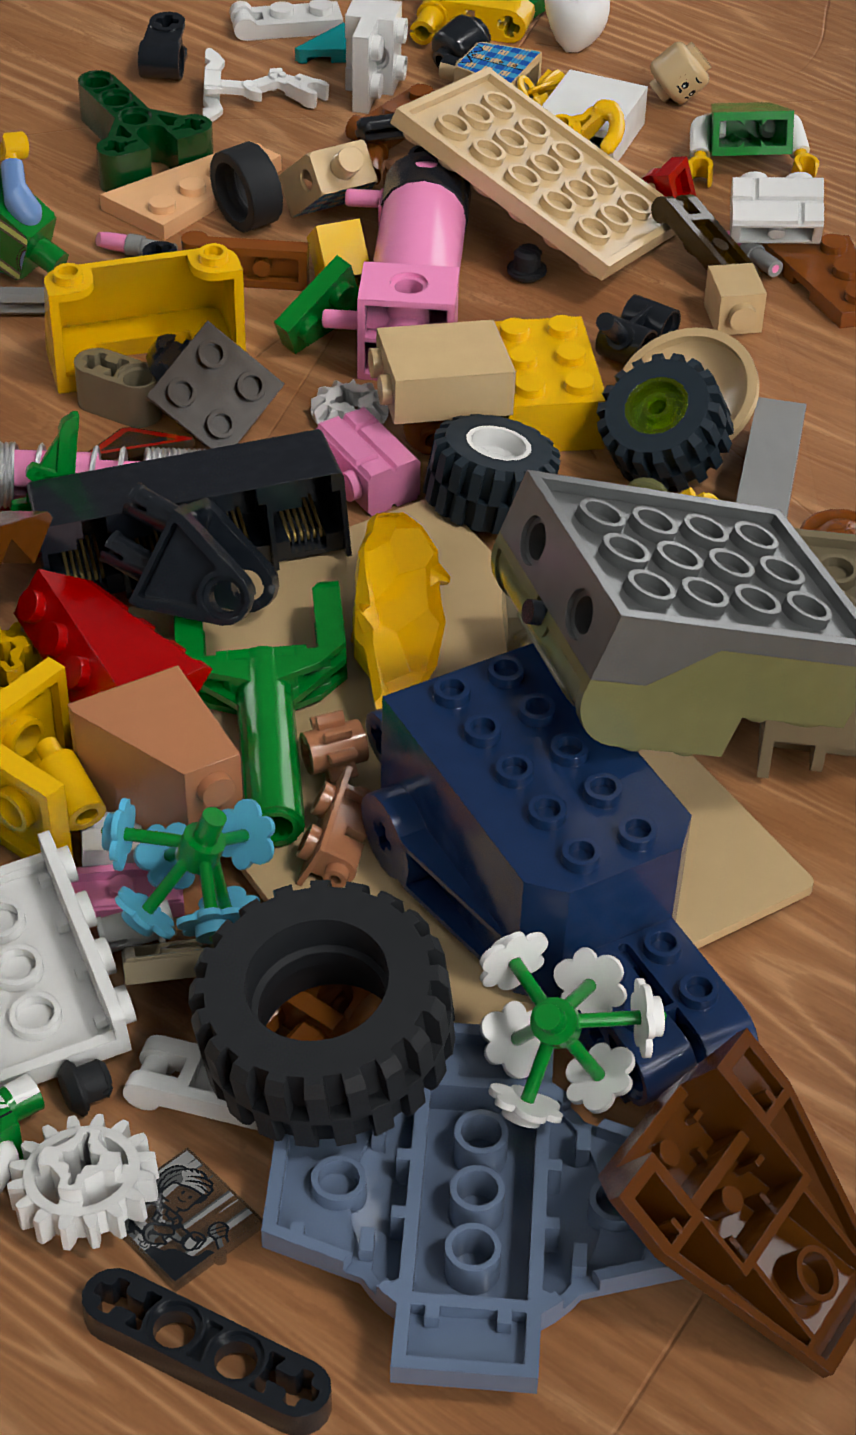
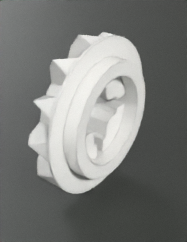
M354 379L350 383L344 384L334 380L332 387H319L317 396L311 398V416L316 424L337 416L343 419L345 413L356 410L354 406H358V409L365 407L383 424L388 417L389 408L388 405H380L378 390H375L373 383L368 382L360 385Z

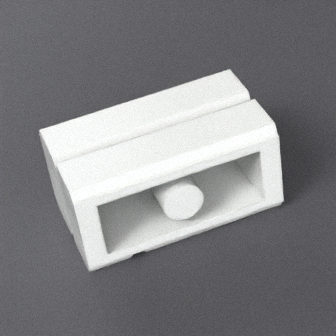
M756 171L745 173L741 177L732 178L730 236L736 243L820 244L824 228V178H813L811 174L806 172H794L786 177H767L766 174Z

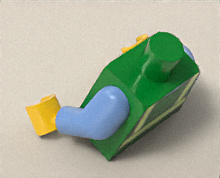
M23 131L4 133L0 143V161H2L0 164V273L6 274L15 280L24 279L38 266L49 273L56 266L67 263L69 257L67 252L51 242L57 220L54 212L37 198L26 184L24 164L21 159H26L29 155V142Z

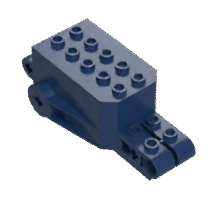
M534 643L382 696V708L372 711L366 716L368 739L374 754L381 763V788L367 793L362 798L361 804L362 821L373 854L384 871L390 877L398 879L403 888L479 960L486 950L504 936L514 932H522L525 936L534 932L543 933L548 940V947L541 954L544 958V963L540 969L531 974L547 998H561L564 992L556 984L553 976L556 965L564 959H573L574 954L583 947L592 949L597 957L601 955L614 956L623 966L624 975L620 984L626 989L627 999L621 1006L612 1007V1012L631 1011L630 1002L631 994L634 992L635 979L644 978L645 983L651 986L653 996L661 997L664 1011L667 1015L663 1036L653 1039L651 1058H642L640 1049L636 1046L634 1040V1025L582 1028L578 1038L588 1052L595 1044L606 1043L611 1049L625 1047L634 1054L635 1066L628 1074L633 1080V1085L627 1094L620 1096L625 1104L631 1101L633 1104L641 1107L656 1101L665 1090L737 1032L748 1028L759 1042L755 1025L743 1004L676 923L692 815L638 751H628L620 747L602 744L594 740L586 732L579 721L576 708L560 689ZM521 984L511 989L516 994L528 996Z

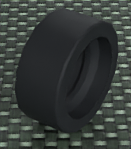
M250 141L215 153L210 163V180L216 202L225 219L235 229L243 233L278 221L283 210V194L277 171L268 154L258 144Z

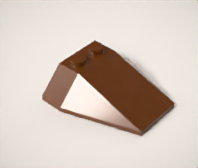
M748 1028L737 1032L660 1095L600 1172L598 1178L611 1204L656 1259L819 1376L825 1378L834 1374L856 1338V1214L789 1079Z

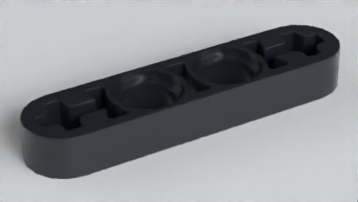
M122 1268L106 1269L95 1274L87 1281L82 1291L84 1321L89 1332L98 1340L282 1433L309 1435L320 1430L328 1421L332 1411L331 1379L326 1370L315 1361L132 1271ZM121 1297L127 1299L128 1310L121 1306H115L109 1313L103 1312V1302L114 1305ZM136 1318L142 1320L140 1330H137ZM170 1323L186 1324L195 1332L193 1339L188 1344L179 1348L162 1346L156 1341L155 1337L163 1326ZM232 1353L249 1355L257 1364L255 1370L250 1375L241 1379L224 1377L217 1371L216 1367L223 1357ZM271 1371H275L276 1383L269 1380ZM303 1388L311 1390L312 1401L301 1399L295 1407L287 1405L286 1393L296 1396Z

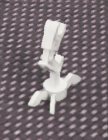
M207 48L205 51V64L207 65L204 72L203 105L205 108H203V116H206L212 122L223 114L220 94L242 95L249 100L261 102L262 93L280 89L285 92L286 96L300 102L307 108L313 109L317 106V98L324 101L328 100L329 84L326 81L314 79L300 73L296 76L288 75L282 71V68H270L267 76L255 80L236 81L221 79V71L225 67V60L212 48Z

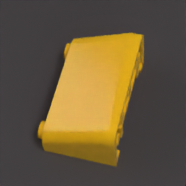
M211 243L196 249L85 264L63 263L56 266L44 278L46 351L58 394L77 391L74 359L77 354L84 350L104 348L126 356L148 353L149 348L156 339L165 334L177 335L174 341L181 344L186 339L191 341L207 320L246 351L243 268L238 256L224 245Z

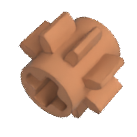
M343 710L310 717L312 730L301 732L299 735L301 755L310 775L323 773L325 782L335 783L346 766L349 765L353 767L349 779L358 777L359 773L356 764L366 762L369 759L368 741L361 722L358 719L345 721Z

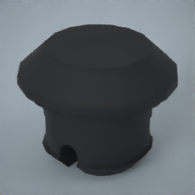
M531 243L519 246L514 250V260L510 261L507 265L508 274L522 283H533L544 277L547 273V266L541 261L542 250Z
M98 1059L77 1067L73 1062L65 1060L58 1072L60 1090L70 1111L83 1117L88 1115L90 1103L106 1097L109 1098L113 1091L110 1072L106 1064Z

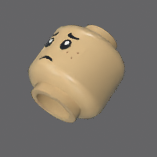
M675 42L652 61L650 69L654 79L649 84L663 102L671 98L678 104H685L707 86L710 80L707 71L712 67L692 42L687 46L682 42Z

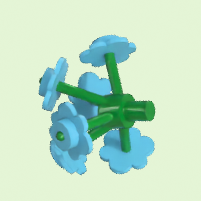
M122 798L119 810H116L115 813L107 814L101 829L102 848L109 851V859L113 861L114 870L122 871L124 869L127 853H130L132 843L138 842L140 844L136 846L133 853L134 862L140 869L148 871V881L152 886L156 887L150 897L143 893H135L130 888L122 886L115 897L116 904L123 910L121 912L123 920L139 934L150 937L155 932L160 937L168 940L175 935V931L172 928L175 924L174 921L162 912L159 906L173 888L178 890L188 888L193 883L195 874L200 875L203 896L198 902L199 910L193 914L178 918L176 926L179 930H182L184 936H195L196 941L199 943L213 944L211 936L227 919L235 923L240 918L238 911L240 908L256 898L260 901L256 895H247L245 889L240 886L227 887L220 863L221 856L226 858L232 857L233 865L239 870H245L250 868L253 863L261 865L268 863L273 858L275 847L270 837L275 832V823L270 817L262 816L261 807L255 800L242 799L236 803L234 809L227 808L222 811L215 807H208L204 809L199 822H192L187 826L180 822L172 823L166 828L160 824H154L146 830L134 828L136 809L131 804L130 799Z

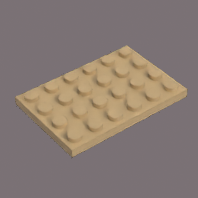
M489 67L396 108L390 123L403 132L404 137L409 142L423 147L435 156L444 168L458 173L473 185L476 192L497 202L508 211L512 219L529 226L543 237L547 245L561 250L576 261L582 271L597 277L601 281L676 235L667 223L660 224L654 221L651 214L653 201L657 197L664 196Z

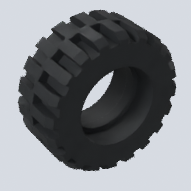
M330 880L310 881V888L293 891L291 884L273 890L274 898L260 903L256 898L238 910L240 918L235 923L227 919L211 936L214 949L206 947L201 952L194 967L196 978L189 986L188 1003L192 1013L190 1020L209 1083L217 1098L226 1101L230 1114L245 1125H251L255 1121L258 1133L275 1141H282L285 1134L294 1136L296 1146L319 1147V1139H335L336 1146L357 1143L355 1135L369 1130L373 1131L374 1136H378L395 1127L393 1117L401 1112L409 1117L426 1102L424 1087L432 1091L439 1086L447 1072L445 1060L453 1055L456 1038L454 1029L455 1014L449 973L439 939L430 934L429 924L418 912L411 909L405 912L403 901L387 892L380 891L377 897L371 895L370 888L367 885L347 881L345 888L332 887ZM330 984L355 986L373 993L382 1000L376 1011L364 1023L348 1033L330 1039L318 1041L295 1040L281 1036L266 1027L272 1015L282 1004L298 993L317 986Z

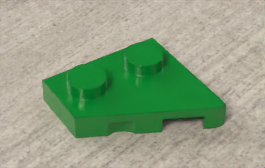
M336 255L274 321L281 343L293 353L297 354L334 330V328H324L322 326V313L325 309L357 311L359 290L352 266Z

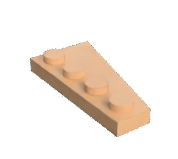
M255 143L268 154L277 173L282 170L281 155L264 148L259 143ZM214 154L100 194L101 210L165 241L219 208L210 180V163Z

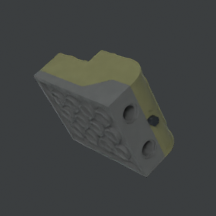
M533 470L526 471L495 540L491 553L492 573L502 591L512 600L518 610L516 615L560 689L576 708V713L582 726L594 740L628 751L644 749L673 752L681 756L696 754L721 757L742 718L759 723L766 720L779 721L806 728L818 726L844 728L856 707V607L780 509Z

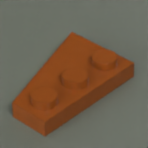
M826 234L821 237L820 244H762L765 251L783 263V277L791 284H802L810 292L809 301L839 328L856 327V248L849 235Z

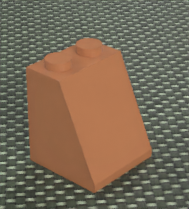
M178 665L68 704L73 751L101 797L107 811L115 812L119 810L121 799H130L131 804L136 809L135 822L141 825L143 830H146L154 824H160L166 828L172 823L180 822L187 826L192 822H199L204 809L208 807H215L221 811L227 808L234 809L236 803L243 799L240 753Z

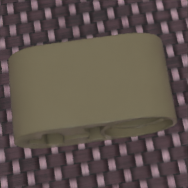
M91 348L76 355L74 369L78 405L81 409L134 428L149 427L160 421L162 411L147 399L148 393L156 385L157 381L146 362L104 348Z

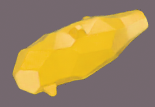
M404 512L376 513L367 523L366 535L357 555L355 599L352 617L353 630L350 641L354 645V658L371 680L376 710L382 708V696L422 683L430 678L438 664L446 623L441 601L440 585L449 584L450 575L439 563L438 549L423 526Z

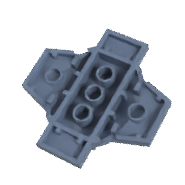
M454 1023L456 1038L453 1055L445 1060L447 1072L442 1081L432 1091L424 1087L426 1102L413 1115L407 1117L401 1112L393 1117L394 1128L378 1136H374L372 1130L355 1135L357 1143L336 1146L335 1139H319V1147L296 1146L294 1136L285 1134L282 1141L274 1140L261 1228L262 1247L361 1284L369 1297L395 1320L390 1364V1383L537 1394L540 1335L543 1329L560 1320L581 1300L684 1278L654 1257L611 1204L598 1178L600 1172L635 1128L605 1118L598 1126L586 1123L571 1108V1102L567 1098L566 1091L552 1082L554 1049L538 1094L548 1096L560 1104L559 1111L563 1114L561 1123L546 1121L544 1124H540L539 1128H526L512 1123L503 1117L502 1109L495 1105V1098L488 1093L489 1087L492 1083H500L510 1087L512 1085L525 1087L528 1077L513 1079L506 1074L502 1064L492 1065L485 1059L484 1049L488 1042L483 1039L480 1033V1024Z

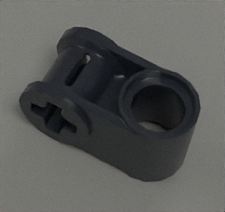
M170 11L160 12L149 19L145 36L140 42L138 51L140 77L182 80L188 55L187 48L183 45L182 41L185 30V18L181 14Z

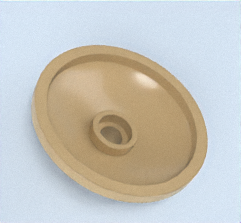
M698 327L671 331L651 340L629 359L623 368L626 373L634 368L632 362L641 358L644 363L652 361V355L663 353L665 359H670L673 353L682 354L686 362L692 358L701 362L704 370L709 369L713 374L731 413L730 418L734 425V434L729 435L731 441L744 429L754 413L759 397L757 369L746 348L738 340L724 332ZM685 413L667 414L657 419L647 429L646 434L663 433L673 428L684 417Z

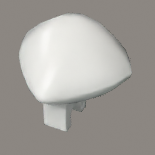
M544 0L551 30L556 41L566 53H578L590 46L605 28L610 12V0Z

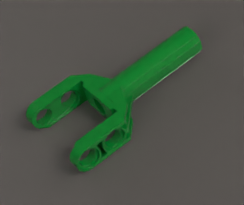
M339 580L317 582L312 588L316 647L307 648L306 644L277 647L257 646L249 649L216 651V655L206 656L203 622L174 616L175 642L186 649L185 654L189 657L201 660L212 668L211 673L198 692L199 696L209 709L236 714L238 717L243 799L255 800L261 807L262 816H268L273 819L275 832L270 839L276 848L296 841L302 832L304 833L305 828L295 710L322 700L348 679L346 637Z

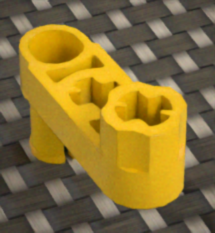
M423 0L417 10V19L410 27L412 30L410 36L416 43L427 45L431 43L434 34L453 17L458 15L470 16L467 13L469 10L475 11V17L480 19L488 28L491 41L515 43L525 35L534 18L535 7L529 0Z

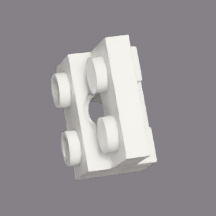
M352 0L345 14V90L352 91V112L369 114L375 98L380 99L381 95L393 96L399 80L404 81L406 78L408 59L407 56L401 55V43L405 44L407 39L408 19L402 18V1Z

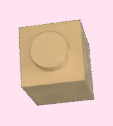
M742 263L708 266L704 307L714 330L728 335L761 333L767 292L754 264Z

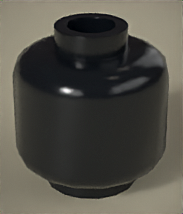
M458 15L453 17L432 38L433 60L436 66L439 68L445 54L463 58L476 43H490L491 35L486 25L480 19L473 16Z

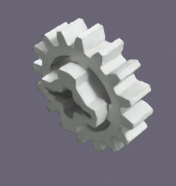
M96 1114L88 1126H80V1122L75 1115L69 1116L67 1129L60 1132L48 1124L43 1126L44 1141L39 1144L25 1140L21 1144L24 1160L10 1161L9 1170L12 1181L7 1183V1189L12 1210H16L20 1228L26 1230L34 1227L37 1242L45 1244L55 1235H59L63 1250L70 1251L75 1245L77 1238L87 1237L92 1249L100 1248L101 1234L108 1231L114 1236L123 1239L127 1236L125 1221L129 1218L134 1221L144 1222L148 1218L145 1202L157 1201L159 1196L156 1180L159 1179L155 1152L149 1151L147 1136L144 1132L131 1136L129 1122L124 1119L116 1123L111 1129L107 1128L103 1114Z

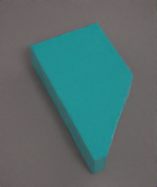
M345 22L296 47L295 61L300 64H306L316 57H331V63H346Z

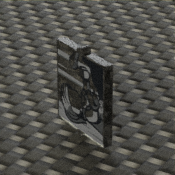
M186 1148L158 1168L159 1179L156 1180L159 1194L157 1201L145 1202L148 1218L144 1222L134 1221L129 1218L125 1221L127 1236L123 1238L175 1293L212 1265H224L227 1262V1254L260 1231L263 1218L189 1148Z

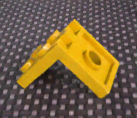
M50 657L44 659L28 672L21 674L14 682L0 691V844L22 859L41 853L37 834L48 830L56 847L60 848L68 845L73 857L65 785L38 767L41 759L35 750L36 745L47 737H55L62 749L73 750L65 666Z

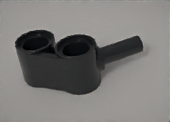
M635 294L627 301L621 317L608 312L602 313L597 317L596 326L599 332L596 338L595 350L599 355L626 365L629 359L651 340L668 332L678 330L681 321L680 311Z

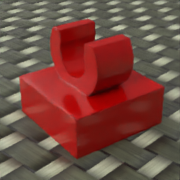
M687 156L671 157L661 168L651 169L642 178L646 183L655 184L656 190L664 196H673L674 198L687 194L696 196Z

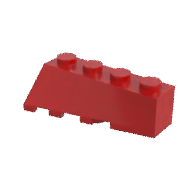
M38 569L27 589L20 595L17 607L13 612L42 659L50 657L65 666L68 697L71 703L177 665L198 693L212 671V668L203 661L192 659L185 654L186 649L177 642L165 639L155 632L156 627L143 618L135 617L128 612L129 607L91 580Z

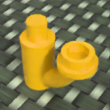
M47 737L41 740L35 747L41 759L38 767L65 785L70 832L84 830L93 826L105 815L106 806L77 755L72 749H62L55 737Z

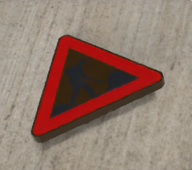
M124 427L99 443L98 446L100 447L101 460L119 459L120 449L125 446L127 448L128 461H130L129 457L144 455L146 447L150 449L152 447L155 449L157 447L160 449L163 447L165 449L168 447L172 449L174 447L176 450L178 448L194 447L195 438L141 428Z

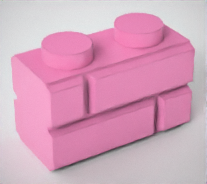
M365 407L345 413L343 419L337 416L318 424L316 429L323 432L343 473L347 501H356L372 517L376 513L390 510L393 504L398 507L417 499L420 494L421 462Z

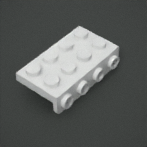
M49 830L37 834L41 853L0 866V1087L26 1073L33 1078L36 1084L56 1078L65 1060L73 1062L77 1067L94 1059L103 1061L132 1050L127 1024L137 1021L131 998L125 984L113 988L109 975L117 973V969L105 936L94 940L89 928L98 926L88 893L86 890L78 893L74 892L71 883L78 881L79 876L68 845L57 848Z

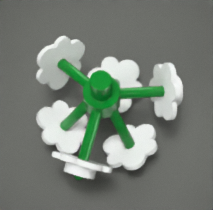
M514 932L504 936L486 950L480 958V965L484 970L480 975V981L485 987L498 985L501 990H511L521 984L535 1005L533 1010L526 1012L522 1003L511 1001L503 1007L502 1012H491L485 1015L480 1023V1033L483 1039L488 1042L484 1049L485 1059L492 1065L502 1064L506 1074L513 1079L528 1077L525 1087L521 1085H512L510 1087L500 1083H492L488 1090L489 1095L495 1098V1105L502 1109L503 1117L514 1124L526 1128H539L540 1124H544L546 1121L561 1123L563 1114L559 1111L560 1104L548 1096L538 1094L553 1049L567 1048L574 1057L566 1068V1077L571 1083L566 1092L567 1098L571 1103L575 1105L584 1104L589 1112L599 1114L607 1111L618 1096H623L631 1090L633 1080L628 1074L635 1066V1057L628 1048L616 1047L611 1049L606 1043L595 1044L588 1052L578 1040L582 1028L634 1025V1040L636 1046L640 1049L642 1058H651L653 1039L663 1036L667 1017L661 997L653 996L651 986L645 983L644 978L635 979L634 992L631 994V1011L612 1012V1007L621 1006L627 999L626 989L620 984L624 975L623 966L616 957L611 955L597 957L596 953L587 947L580 948L574 954L573 959H564L556 965L553 976L556 984L564 992L561 998H547L531 974L543 965L544 958L541 954L548 947V940L541 932L530 933L527 936L522 932Z

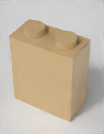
M494 320L377 328L376 348H369L368 351L369 372L371 378H378L377 390L380 405H388L394 425L452 420L453 417L460 415L470 416V414L513 415L516 370Z

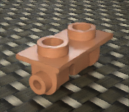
M349 765L346 766L334 785L325 782L314 800L310 814L318 817L316 825L312 823L309 825L296 852V857L304 860L296 882L299 886L303 885L311 872L323 877V880H330L332 887L342 888L346 885L347 881H353L356 876L357 867L365 845L362 843L367 837L362 821V798L372 791L366 787H354L348 784L353 769Z

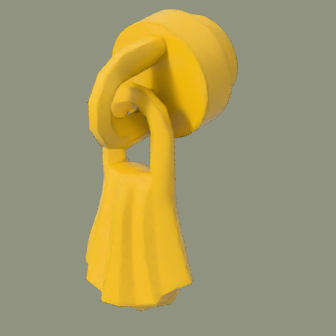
M547 69L535 86L527 76L522 75L517 79L518 89L527 96H532V99L542 106L564 78L565 74L558 69L553 71ZM524 82L527 85L528 90L525 89Z

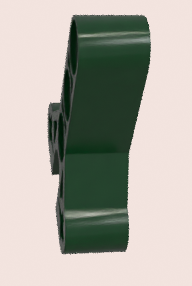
M88 71L79 76L78 90L81 119L101 139L97 143L96 150L99 185L103 191L108 192L152 176L151 163L153 162L165 164L172 169L214 154L212 121L206 116L199 114L179 115L150 109L119 79L107 71Z

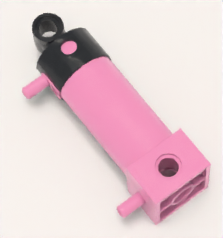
M418 145L411 148L408 155L400 158L386 173L384 186L381 190L347 189L345 192V205L347 207L378 208L379 228L373 262L364 261L357 298V311L325 309L322 313V326L324 328L357 330V379H378L371 378L368 365L369 348H376L377 328L458 322L459 275L464 235L469 219L472 193L470 182L458 173L444 168L435 156Z

